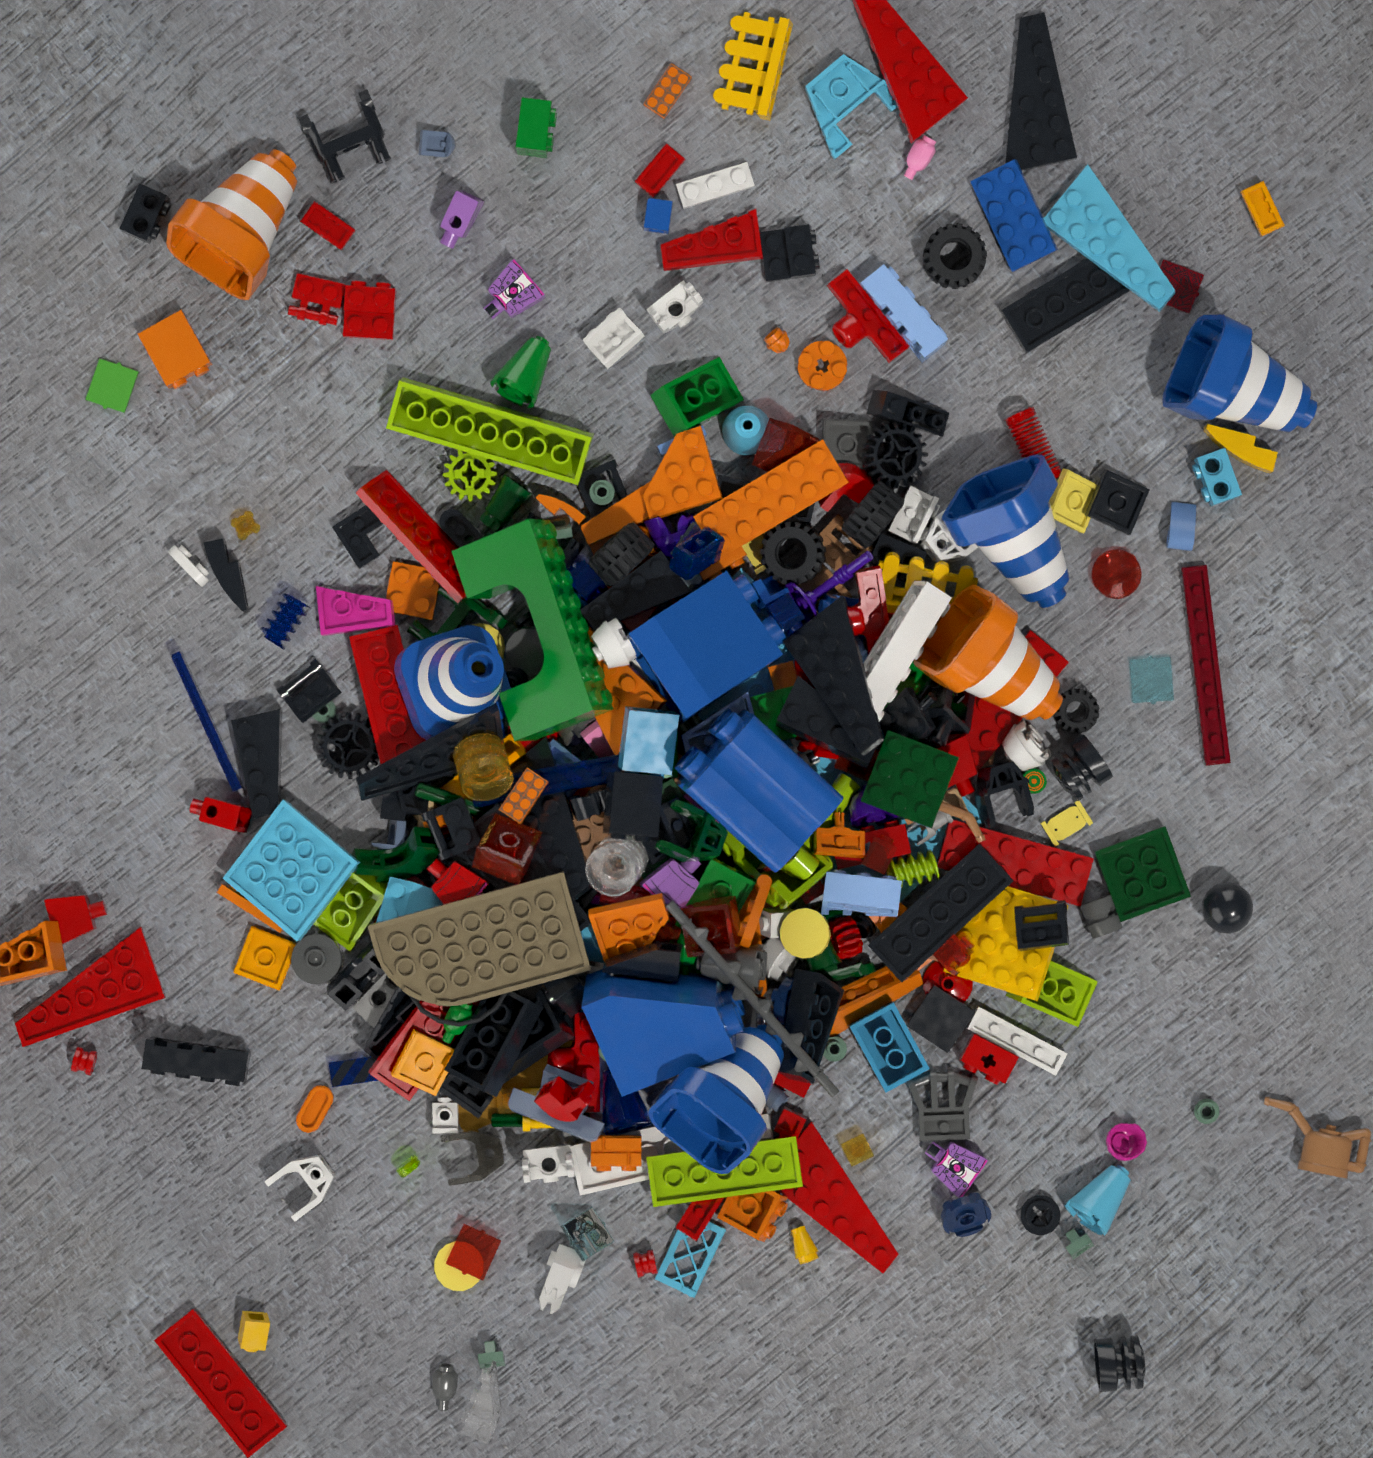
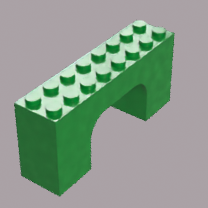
M527 519L452 551L467 598L490 599L515 588H518L523 593L543 648L544 663L539 674L531 681L499 693L514 741L538 740L614 710L612 695L604 682V671L598 664L597 658L592 651L595 645L590 641L588 635V623L582 617L580 611L581 603L579 597L574 593L572 587L573 579L570 572L566 569L564 563L565 555L562 548L558 545L556 539L557 531L550 520Z

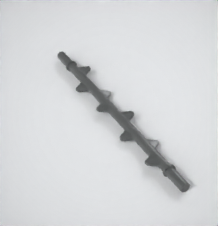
M673 900L665 906L667 910L681 924V928H684L705 952L703 962L705 964L715 963L735 986L732 999L734 1001L746 999L767 1023L765 1032L769 1035H778L798 1058L794 1068L795 1071H809L813 1075V1079H816L828 1094L834 1097L839 1092L838 1088L824 1074V1070L820 1069L801 1047L804 1035L801 1032L789 1034L769 1011L772 1002L769 999H759L740 978L738 973L741 963L739 961L726 962L707 940L708 928H697L691 922L692 919H689Z

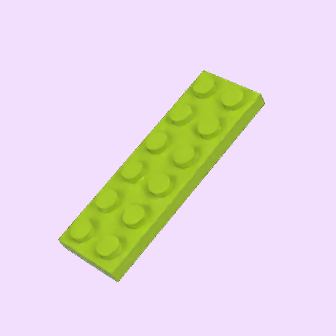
M796 1136L759 1141L750 1155L727 1174H719L708 1170L686 1152L646 1157L653 1207L803 1187Z

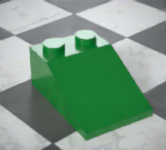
M720 357L666 383L650 395L674 438L677 433L696 428L744 400Z

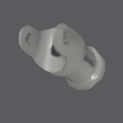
M939 811L932 829L923 826L928 834L916 845H921L937 834L936 831L946 823H952V817ZM913 823L906 831L908 832L920 824Z

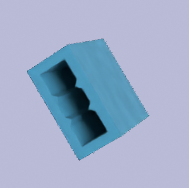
M625 706L618 767L624 773L639 774L644 772L653 776H663V778L664 774L672 775L679 714L669 710Z

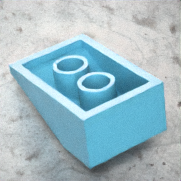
M390 877L376 923L443 905V903L429 887Z

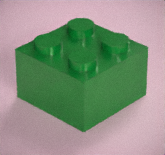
M521 98L516 139L517 155L547 158L548 152H553L554 137L550 131L551 127H556L557 113L556 108L552 106V101Z

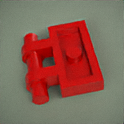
M297 273L291 298L301 300L299 307L290 305L288 315L296 316L298 320L305 321V319L318 321L320 325L327 326V324L337 326L339 316L330 314L331 307L341 310L346 284ZM309 303L323 305L321 312L308 309Z

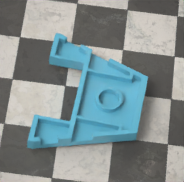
M844 54L804 87L834 160L852 146V143L836 124L870 95L875 93L890 112L898 107L896 101L892 99L884 79H880L872 74L870 70Z

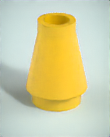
M805 1226L791 1230L795 1259H798L800 1265L818 1259L817 1252L819 1250Z

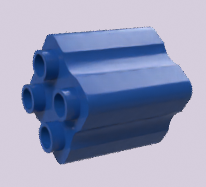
M727 708L708 729L716 737L712 744L704 752L696 746L691 747L676 763L674 769L682 775L676 784L762 863L776 873L794 856L811 834L834 812L844 797L754 714L749 713L745 709L737 714Z

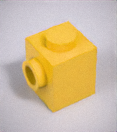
M242 1311L238 1333V1342L241 1349L248 1352L266 1350L270 1320L267 1313Z

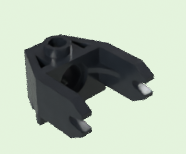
M1014 761L999 762L980 768L978 771L974 797L984 828L995 827V815L990 800L991 794L1010 788L1014 789L1022 815H1034V805L1028 786L1030 782L1028 778L1022 775L1021 770Z

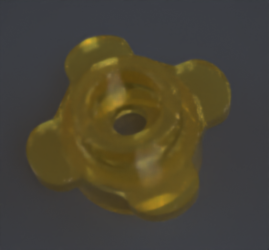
M245 511L243 515L231 520V526L238 532L237 536L240 540H246L252 533L257 534L260 531V525L254 521V514L251 511ZM244 523L248 524L247 528L243 527Z

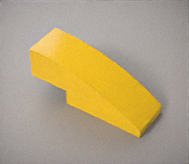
M1210 424L1204 426L1203 431L1221 449L1225 448L1227 454L1254 469L1269 474L1273 472L1278 452L1254 446L1256 436Z

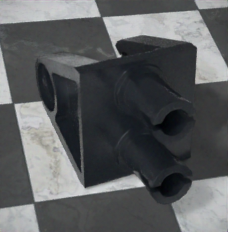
M929 678L917 696L923 700L929 692L936 695L937 700L928 708L930 718L936 728L921 743L928 745L931 737L932 743L944 747L950 734H969L975 696L966 691L955 693ZM963 696H965L964 699H963L960 703H958V701H959Z

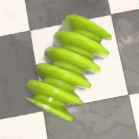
M931 849L927 850L926 858L921 852H917L916 860L911 854H907L906 862L901 856H898L897 864L893 862L892 858H888L887 866H885L887 876H893L897 880L902 881L901 888L903 887V880H906L909 886H912L913 878H916L918 883L921 884L923 876H926L930 882L935 873L938 879H940L935 855Z

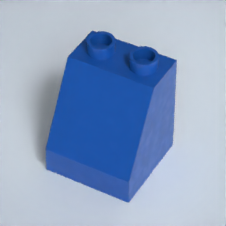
M725 571L660 612L627 636L636 652L637 658L635 659L649 678L654 688L667 700L665 704L669 710L679 714L678 723L680 725L783 655L778 646L783 644V641L787 638L771 615L760 621L750 606L759 597L743 574L732 579L729 573Z
M602 969L586 975L582 1009L621 1096H626L679 1075L687 1067L697 1068L735 1053L736 1034L745 1031L741 1016L745 1015L742 1000L734 1001L732 999L735 987L723 990L720 982L701 976L699 973L690 972L689 975L680 974L678 981L664 983L654 978L639 980L629 975L611 976L608 973L602 972Z

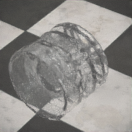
M610 835L607 836L587 859L585 870L589 883L599 893L610 897L625 894L630 891L646 870L648 862L646 850L641 842L635 841L634 836H626L625 840L610 839Z

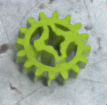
M458 450L459 456L456 458L450 455L452 463L444 464L449 469V472L443 473V477L449 478L445 486L453 487L450 492L451 495H455L457 492L460 493L459 500L461 501L465 496H468L469 502H472L473 496L476 495L479 500H482L481 493L490 494L488 486L496 485L491 480V477L497 476V472L491 471L495 463H488V458L471 453L463 454L461 450ZM465 459V464L459 470H454L456 465ZM474 459L482 462L486 469L477 468ZM469 464L472 471L477 473V476L472 477L471 486L467 477L463 476L464 473L468 472ZM486 479L485 483L475 490V485L480 480ZM454 480H461L465 484L466 491L459 488Z

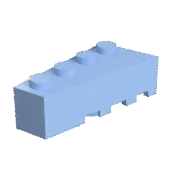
M883 264L863 280L860 285L907 342L916 357L923 363L946 344L948 340L947 335L939 325H936L931 320V315L925 307L919 306L914 300L915 295L907 286L903 287L898 281L900 277L891 266L887 268Z

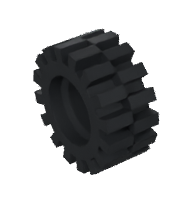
M1074 688L1061 694L1063 697L1062 704L1054 714V719L1060 728L1068 733L1078 734L1090 730L1096 724L1100 708L1097 704V699L1091 695L1092 693L1084 689ZM1073 701L1081 702L1086 708L1084 718L1079 721L1071 720L1067 715V707Z

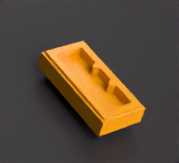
M1264 181L1240 192L1261 237L1285 226Z

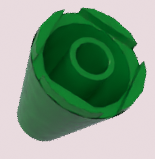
M536 336V338L530 337L494 375L490 381L491 387L493 388L495 384L499 388L497 393L516 405L522 406L524 402L529 404L527 408L534 407L551 353V348L548 346L549 342L540 336Z

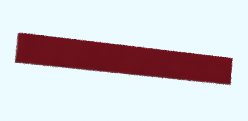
M1207 565L1182 567L1181 572L1205 766L1231 763Z

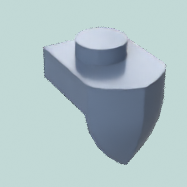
M420 130L419 155L448 157L453 153L456 143L449 132Z
M390 820L387 844L371 842V845L378 850H388L400 846L408 839L409 828L406 826L407 821Z

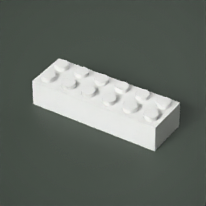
M927 581L913 582L863 663L868 687L873 697V706L878 715L879 722L884 715L882 710L887 702L891 703L897 695L898 690L896 688L900 681L903 682L910 674L911 669L909 667L914 659L917 660L923 653L924 647L922 645L937 630V625L935 624L940 616L944 617L950 609L951 605L949 602L952 597Z

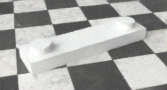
M979 1006L967 1027L968 1030L1055 1076L1067 1056L1066 1052Z

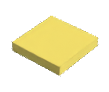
M1063 468L1057 481L1058 485L1050 498L1054 520L1084 534L1091 519L1085 516L1097 484Z

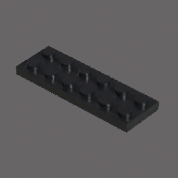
M1087 258L1001 310V313L1027 354L1131 290Z
M979 843L868 946L893 974L903 982L1014 880Z

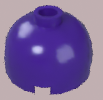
M863 785L861 790L850 800L849 814L853 827H869L868 823L873 822L880 826L899 817L861 802L866 785Z

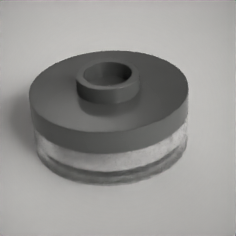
M321 934L308 935L302 938L294 947L291 957L292 967L296 975L307 983L315 985L328 984L342 971L344 953L338 942L331 937Z

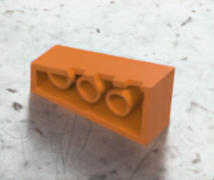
M43 921L35 928L27 930L11 941L0 945V986L67 971L58 921Z

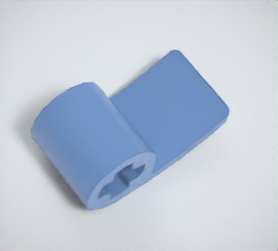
M1171 503L1167 548L1192 551L1196 525L1195 504Z

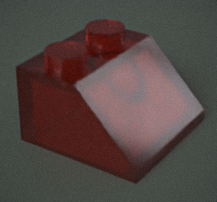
M769 418L752 465L768 472L816 444L820 439L793 424Z
M495 813L476 848L472 867L513 884H520L529 868L542 832Z
M736 896L710 898L680 907L689 919H692L691 922L697 928H708L707 940L719 954L736 953L742 947L740 945L742 937L738 936L741 926ZM683 928L687 957L704 956L705 952Z

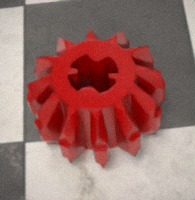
M842 916L828 922L831 933L830 940L840 959L851 958L862 952V936L852 917Z

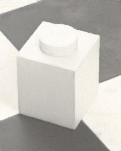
M780 907L763 908L759 919L761 935L768 938H780V928L783 920L789 913L795 910L788 907L785 909Z

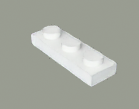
M747 162L676 184L683 209L755 187Z

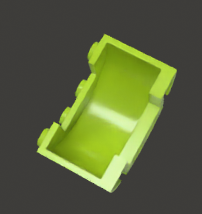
M728 832L723 845L726 856L730 857L732 855L733 863L735 864L733 868L748 876L753 875L756 881L760 875L770 876L772 885L766 902L773 907L779 904L781 909L787 908L826 875V872H830L833 868V863L827 855H814V851H812V855L819 860V864L814 873L805 880L791 878L780 870L776 873L771 870L760 874L756 868L761 864V861L730 832Z

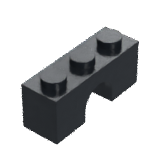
M372 941L327 985V995L345 1011L363 994L364 987L376 974L381 976L384 973L375 954Z

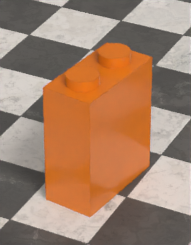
M182 310L138 333L141 342L169 389L174 387L176 390L188 383L186 379L193 375L200 377L210 371L208 367L213 365Z

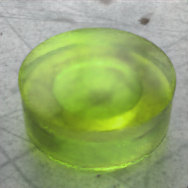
M413 1155L396 1169V1172L401 1178H404L420 1165L421 1161L416 1155Z

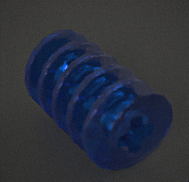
M283 593L282 596L286 603L277 602L281 611L272 610L271 613L274 615L275 620L267 618L266 622L270 628L261 627V631L265 635L264 638L285 650V646L281 641H291L287 632L296 633L292 624L301 625L302 622L298 615L306 617L307 613L303 607H311L294 596Z

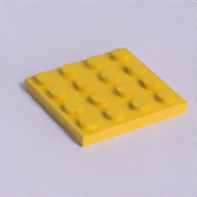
M1007 886L955 934L954 939L957 943L951 958L945 964L943 972L1038 1002L1055 947L1019 951L1017 947L1014 907L1023 905L1025 908L1056 904L1057 901ZM1057 914L1026 917L1025 923L1055 920L1058 917Z

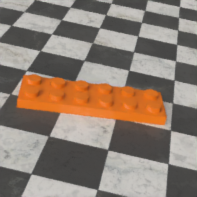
M822 439L693 517L717 558L721 559L849 482Z

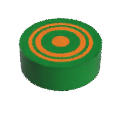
M1030 769L1023 774L1030 782L1028 786L1031 794L1040 793L1046 787L1047 779L1041 770Z

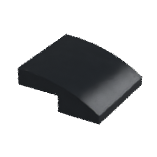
M678 797L661 804L658 837L650 838V842H639L649 865L669 857V855L655 848L656 843L660 842V840L673 843L684 849L689 847L694 833L692 826L686 816L670 808L671 802L679 800Z

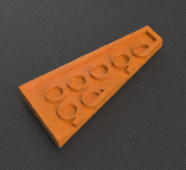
M589 626L588 635L590 641L593 642L591 636L595 631ZM603 660L598 661V664L604 671V682L612 695L614 710L595 718L615 756L619 757L625 706L660 710L667 700L631 665L608 669Z

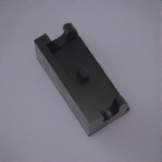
M450 1073L447 1074L439 1089L440 1092L478 1119L494 1098L492 1095L479 1090Z

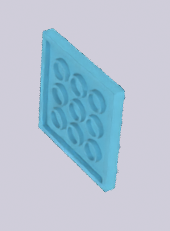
M282 800L222 879L293 939L301 941L361 862L287 800Z

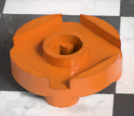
M816 341L804 348L798 359L799 377L811 389L820 391L832 390L840 385L847 372V359L844 352L830 341ZM820 359L823 362L828 361L829 363L827 366L828 371L825 373L822 370L817 371L815 368L818 366L817 361Z

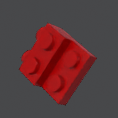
M351 281V285H345L343 337L393 340L397 291L395 288H391L390 283L378 282L376 287H367L366 282Z

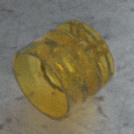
M489 733L472 735L462 740L455 747L453 759L463 794L469 799L488 801L500 797L510 789L514 778L504 743L498 736Z

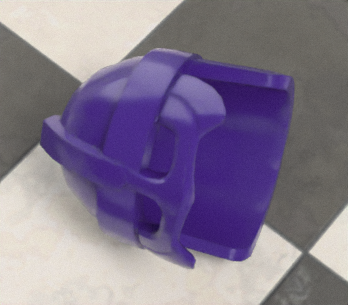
M686 513L682 515L677 524V531L674 529L668 516L644 521L653 539L652 542L655 549L662 551L666 557L672 559L693 555L698 541L694 514L690 513L689 515Z

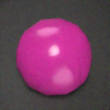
M1120 1123L1109 1130L1105 1142L1108 1152L1114 1158L1121 1161H1129L1137 1158L1145 1151L1147 1139L1145 1132L1139 1125L1135 1123Z

